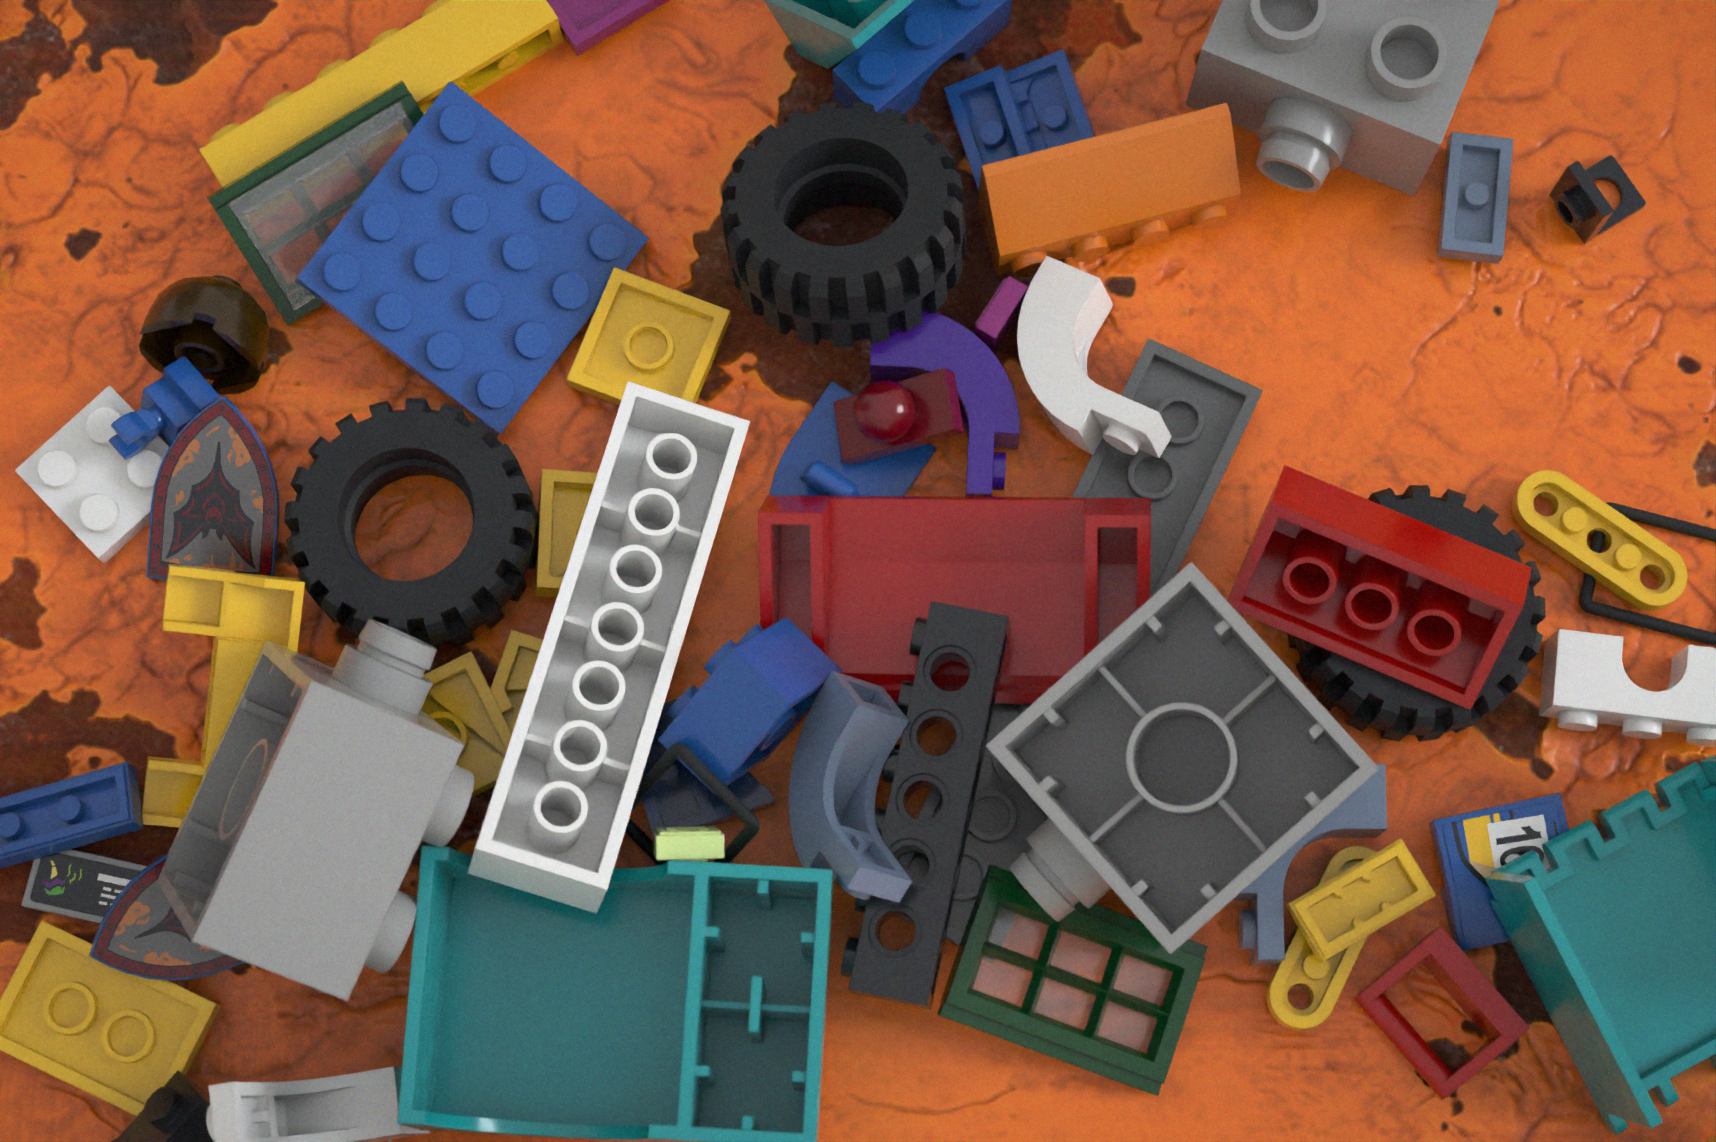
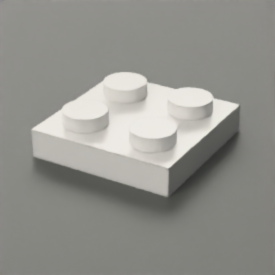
M110 385L15 469L18 475L104 564L150 523L155 480L159 467L169 449V446L157 436L138 454L124 460L109 442V439L117 434L111 427V424L121 416L135 411Z

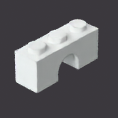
M1558 629L1545 641L1539 716L1558 718L1557 726L1568 730L1593 731L1597 729V723L1622 726V734L1628 737L1657 739L1662 737V731L1687 734L1686 742L1689 744L1716 747V648L1687 645L1672 657L1671 676L1667 689L1655 692L1640 688L1627 676L1622 662L1624 639L1622 636Z

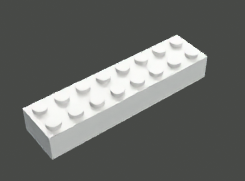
M629 381L627 382L478 837L468 874L597 914L608 889L750 421Z

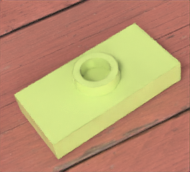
M715 826L656 827V830H652L653 855L656 860L708 862V859L725 858L724 834Z

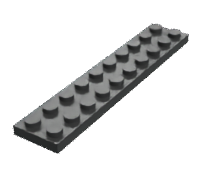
M1148 338L1121 395L1158 411L1172 438L1160 458L1140 449L1136 455L1124 453L1110 445L1103 438L1091 456L1072 497L1151 498V598L1177 575L1263 390ZM995 703L987 744L1032 704ZM955 738V740H954V742H953V744H952L950 750H951L952 747L954 746L955 741H956V738ZM987 747L984 753L946 936L947 942L958 947L960 946L988 866L994 865L1012 872L1009 868L1023 851L1028 852L1032 849L1026 837L1049 818ZM931 788L917 817L918 820H928L939 813L943 804V797L940 792ZM909 851L897 859L911 878L912 883L910 885L917 884L926 877L929 870V860L924 854L917 851ZM1000 907L988 942L1002 946L1017 913ZM901 915L895 916L915 926L910 918ZM985 954L983 956V959L991 963L995 960L991 956Z

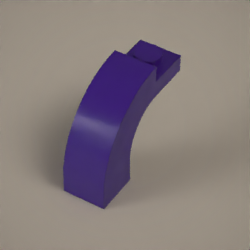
M924 309L922 311L923 322L905 333L898 328L889 332V340L871 345V382L886 380L899 382L942 368L953 371L961 416L968 438L966 497H992V490L1004 491L1006 453L994 452V448L1018 449L1020 416L1013 386L998 358L973 332L946 316L935 312L930 314Z

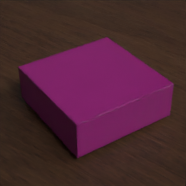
M1011 276L1003 279L975 323L974 334L993 353L996 352L1020 314L1021 305L1028 286Z

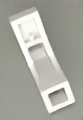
M1046 255L1026 291L1018 319V354L1022 370L1030 388L1054 426L1069 441L1091 455L1094 454L1104 438L1110 445L1124 453L1136 455L1140 449L1160 458L1172 438L1160 413L1096 384L1088 377L1087 358L1089 349L1113 307V303L1102 281L1096 276Z
M401 1066L308 1080L285 1082L233 1081L209 1086L210 1105L207 1110L206 1122L208 1132L214 1142H379L430 1133V1131L418 1130L397 1123L402 1074Z

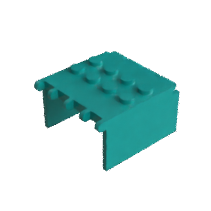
M1709 756L1700 761L1702 767L1697 762H1693L1656 782L1654 786L1663 804L1661 808L1658 807L1649 791L1643 789L1599 813L1598 817L1607 837L1602 839L1596 826L1588 819L1543 843L1542 848L1551 865L1550 868L1545 869L1539 856L1533 850H1530L1493 870L1491 875L1485 877L1494 895V898L1489 901L1602 1118L1614 1135H1618L1628 1129L1626 1120L1651 1129L1663 1123L1647 1092L1653 1088L1659 1101L1665 1107H1668L1679 1101L1678 1094L1670 1078L1708 1057L1716 1069V756Z

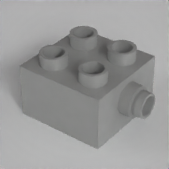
M1222 0L1202 46L1186 105L1200 110L1227 103L1231 113L1232 124L1258 134V138L1262 143L1256 161L1258 170L1268 179L1281 186L1296 191L1315 192L1320 189L1329 171L1341 167L1414 196L1442 143L1500 0Z
M1192 562L986 745L1049 817L1026 837L1032 849L1028 852L1023 851L1009 867L1029 894L1055 921L1059 922L1076 909L1075 905L1079 901L1089 909L1112 888L1170 954L1184 944L1380 769Z
M372 619L367 621L360 633L358 647L345 644L335 668L269 640L265 641L167 854V860L157 880L158 885L193 942L348 1001L363 966L385 973L399 958L414 923L417 903L414 896L398 889L420 841L441 848L454 836L464 818L474 786L473 773L456 766L464 744L421 711L433 684L432 681L423 677L426 670H430L437 649L413 636Z

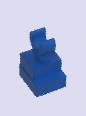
M183 356L164 368L162 378L143 389L141 407L138 411L129 412L111 424V427L117 434L110 438L109 442L124 460L138 454L158 435L171 446L177 435L190 420L203 409L219 400L220 396L189 360Z

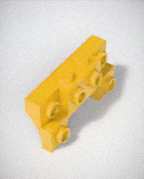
M168 564L162 630L214 636L200 761L148 756L142 804L143 824L180 828L265 641L269 640L297 652L305 587L304 581H300L297 578L237 573L234 570Z

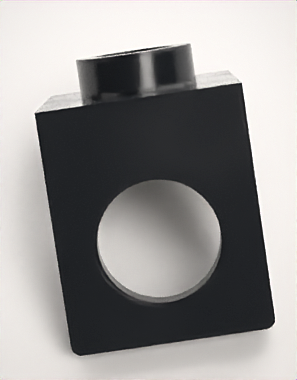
M1612 155L1587 170L1583 168L1579 161L1569 165L1549 194L1561 219L1567 226L1575 230L1584 244L1641 210L1646 205V201ZM1605 180L1617 187L1620 193V204L1615 210L1610 206L1594 181Z

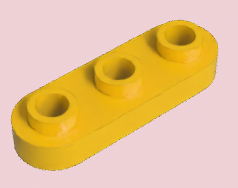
M1552 470L1535 472L1528 476L1515 491L1512 499V512L1516 522L1524 531L1583 572L1594 577L1599 583L1631 605L1646 611H1656L1669 606L1683 593L1687 584L1688 573L1681 556L1671 547L1564 474ZM1534 499H1547L1553 506V515L1542 516L1538 514L1534 509ZM1594 531H1602L1605 534V552L1597 553L1592 551L1587 545V535L1593 534ZM1643 570L1653 572L1659 580L1658 589L1646 588L1640 581V572Z
M1351 846L1339 851L1326 864L1316 887L1370 857L1376 851L1364 846ZM1296 926L1285 949V960L1278 964L1267 988V1006L1274 1019L1284 1027L1292 1030L1311 1029L1325 1021L1331 1014L1368 936L1319 963L1300 929ZM1292 986H1302L1308 991L1310 1003L1306 1009H1296L1289 1003L1288 991Z

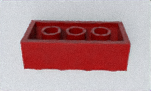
M1284 465L1227 601L1240 614L1471 710L1524 606L1532 567Z

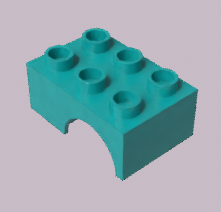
M422 845L397 1118L398 1124L425 1131L608 1142L819 1141L834 894L833 870L668 860L663 865L652 867L614 868L608 889L596 914L468 874L473 855L453 850L450 847L439 848L437 846Z

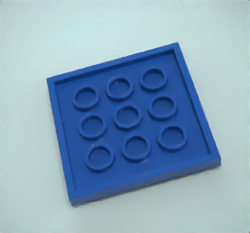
M450 81L301 271L295 282L475 420L480 418L494 429L496 436L504 431L597 308L613 268L625 271L649 237Z

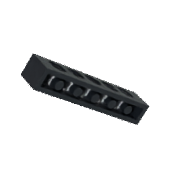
M931 601L927 619L917 617L915 620L909 655L919 657L914 682L903 680L897 706L908 718L909 723L903 731L901 744H895L884 764L882 782L891 783L892 786L887 809L876 807L875 817L879 834L896 859L906 852L917 851L928 858L929 870L921 882L909 886L899 903L876 896H871L868 900L856 897L855 911L864 912L860 937H848L841 965V976L851 978L848 989L854 994L929 1010L932 1008L1011 628L1009 617L1006 615ZM946 662H960L970 670L967 683L956 691H944L934 684L936 670ZM944 724L956 732V741L952 749L938 756L924 752L920 747V740L924 731L930 726ZM928 787L940 792L943 797V804L936 816L928 820H918L908 814L907 802L914 791ZM893 916H906L913 920L915 924V937L912 943L899 951L884 948L880 941V930L883 923Z

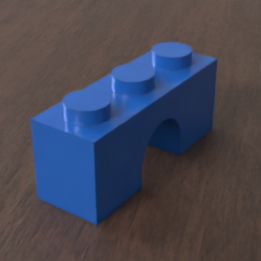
M914 0L833 69V97L843 108H853V102L872 104L876 112L885 113L886 109L890 108L905 114L919 102L922 87L943 63L956 54L963 62L967 61L1009 24L1012 0Z

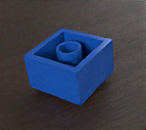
M787 617L765 630L757 624L737 644L729 640L708 660L704 669L710 674L709 678L700 689L695 685L691 686L673 703L667 714L674 721L660 736L658 741L667 749L674 743L684 744L727 787L772 755L809 711L830 672L841 673L842 669ZM678 757L677 759L715 795V793Z

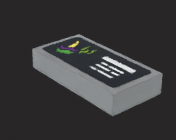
M72 849L37 858L33 861L21 906L101 924L104 915L115 898L147 866Z

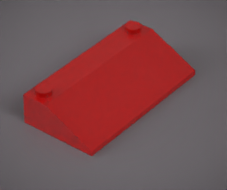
M767 495L758 511L760 626L765 630L787 617L842 669L841 674L882 686L893 701L898 702L903 680L914 682L919 657L909 655L914 623L917 617L927 619L931 601L1006 615L1009 617L1011 628L995 703L1033 704L1150 599L1151 498ZM946 662L936 670L934 684L944 691H956L967 683L970 670L960 662Z

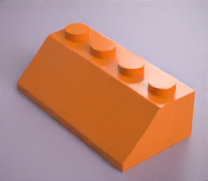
M1223 103L982 165L977 210L996 275L1013 272L1015 277H1028L1036 274L1046 255L1056 260L1073 256L1074 261L1084 262L1105 255L1109 252L1110 246L1133 241L1134 246H1147L1164 240L1169 236V231L1192 225L1195 231H1204L1226 223L1229 220V216L1235 213L1241 196L1233 127L1228 104Z

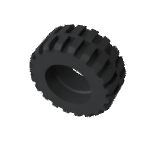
M836 102L819 104L818 111L804 115L802 109L788 114L783 118L784 124L780 127L775 128L770 124L754 137L755 148L746 146L732 163L733 172L725 178L721 193L723 206L720 208L731 275L735 287L742 291L743 301L754 314L759 316L765 314L766 324L782 334L787 335L790 329L796 331L797 340L819 345L820 339L832 340L835 348L853 347V341L869 339L871 345L890 339L889 332L900 328L905 333L923 322L922 311L924 309L932 314L940 308L948 299L947 289L950 290L957 285L963 271L962 258L966 255V228L961 175L956 172L955 160L947 147L941 143L936 144V135L918 122L913 126L908 125V116L890 108H887L885 113L874 111V106L870 103L853 102V108H837ZM841 204L872 206L896 218V221L881 234L867 241L852 245H822L806 240L793 232L804 219L815 212Z
M407 398L405 409L393 411L388 400L369 405L372 417L357 423L351 413L336 422L335 424L341 434L331 443L320 436L308 450L314 459L309 470L304 467H297L290 484L297 493L296 500L286 503L284 517L285 524L291 530V537L286 540L290 559L299 571L298 578L300 581L305 582L307 592L334 623L340 624L352 637L358 639L367 621L372 619L437 649L436 653L439 652V643L453 640L457 647L475 640L471 631L486 623L492 629L505 617L501 608L509 599L518 602L527 587L523 577L527 569H534L537 552L535 534H537L538 513L533 503L532 492L518 460L509 446L502 444L498 440L494 429L480 418L471 422L467 419L463 409L447 403L440 407V411L432 410L426 399ZM417 475L436 476L456 484L469 500L473 514V528L466 546L451 564L434 575L412 581H395L382 578L364 564L356 548L355 532L363 509L378 491L396 480Z
M1409 485L1402 495H1395L1391 488L1372 493L1368 498L1370 501L1523 564L1518 552L1525 543L1515 529L1503 535L1492 524L1499 514L1485 504L1477 512L1464 507L1465 494L1447 489L1442 497L1438 498L1430 496L1429 485ZM1535 561L1524 563L1532 567L1524 606L1471 710L1287 633L1289 648L1298 649L1301 658L1296 668L1304 683L1313 679L1321 690L1316 699L1329 712L1336 705L1349 715L1346 724L1361 732L1368 726L1381 730L1380 735L1382 739L1401 741L1406 735H1416L1419 742L1439 739L1444 733L1449 731L1458 733L1474 725L1479 719L1489 714L1501 704L1523 681L1529 672L1527 668L1529 661L1538 654L1543 635L1537 631V625L1546 617L1545 598L1535 596L1533 589L1541 580Z

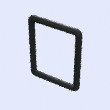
M1606 503L1632 521L1716 542V529L1616 503ZM1594 531L1590 549L1597 553H1602L1605 534L1602 531ZM1584 573L1579 604L1585 612L1705 644L1716 645V631L1713 633L1592 601L1596 579Z
M674 743L641 780L631 812L679 757L746 825L725 848V858H716L713 862L730 863L758 833L760 822L687 746L681 743ZM629 818L625 832L657 865L667 863L668 860H656L653 855V841Z

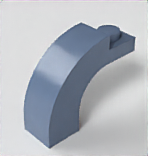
M831 671L809 710L794 753L788 806L789 822L795 850L804 868L833 870V879L850 895L863 900L876 896L899 903L912 880L879 834L875 817V799L877 785L884 764L909 720L882 686Z
M1376 764L1380 769L1232 900L1249 901V910L1239 911L1238 940L1240 949L1250 950V966H1277L1285 960L1284 881L1288 867L1300 849L1315 841L1326 838H1377L1387 830L1386 764Z

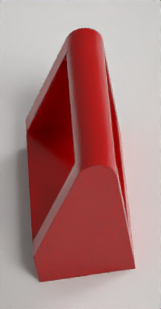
M1441 926L1428 933L1354 998L1442 1100L1530 1029L1528 1024ZM1419 962L1427 968L1489 1039L1453 1072L1383 993Z

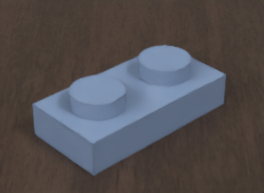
M1451 132L1446 148L1437 257L1499 264L1503 258L1514 139Z

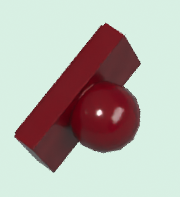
M946 368L899 382L891 380L873 381L862 388L859 394L833 401L842 462L850 465H856L964 433L955 374Z

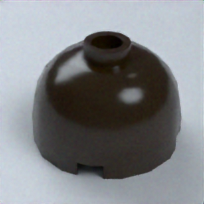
M219 275L211 277L200 276L183 278L158 294L143 322L139 348L141 354L152 367L162 374L165 367L185 356L204 379L214 380L211 387L218 394H240L254 388L268 358L271 338L264 310L238 282Z

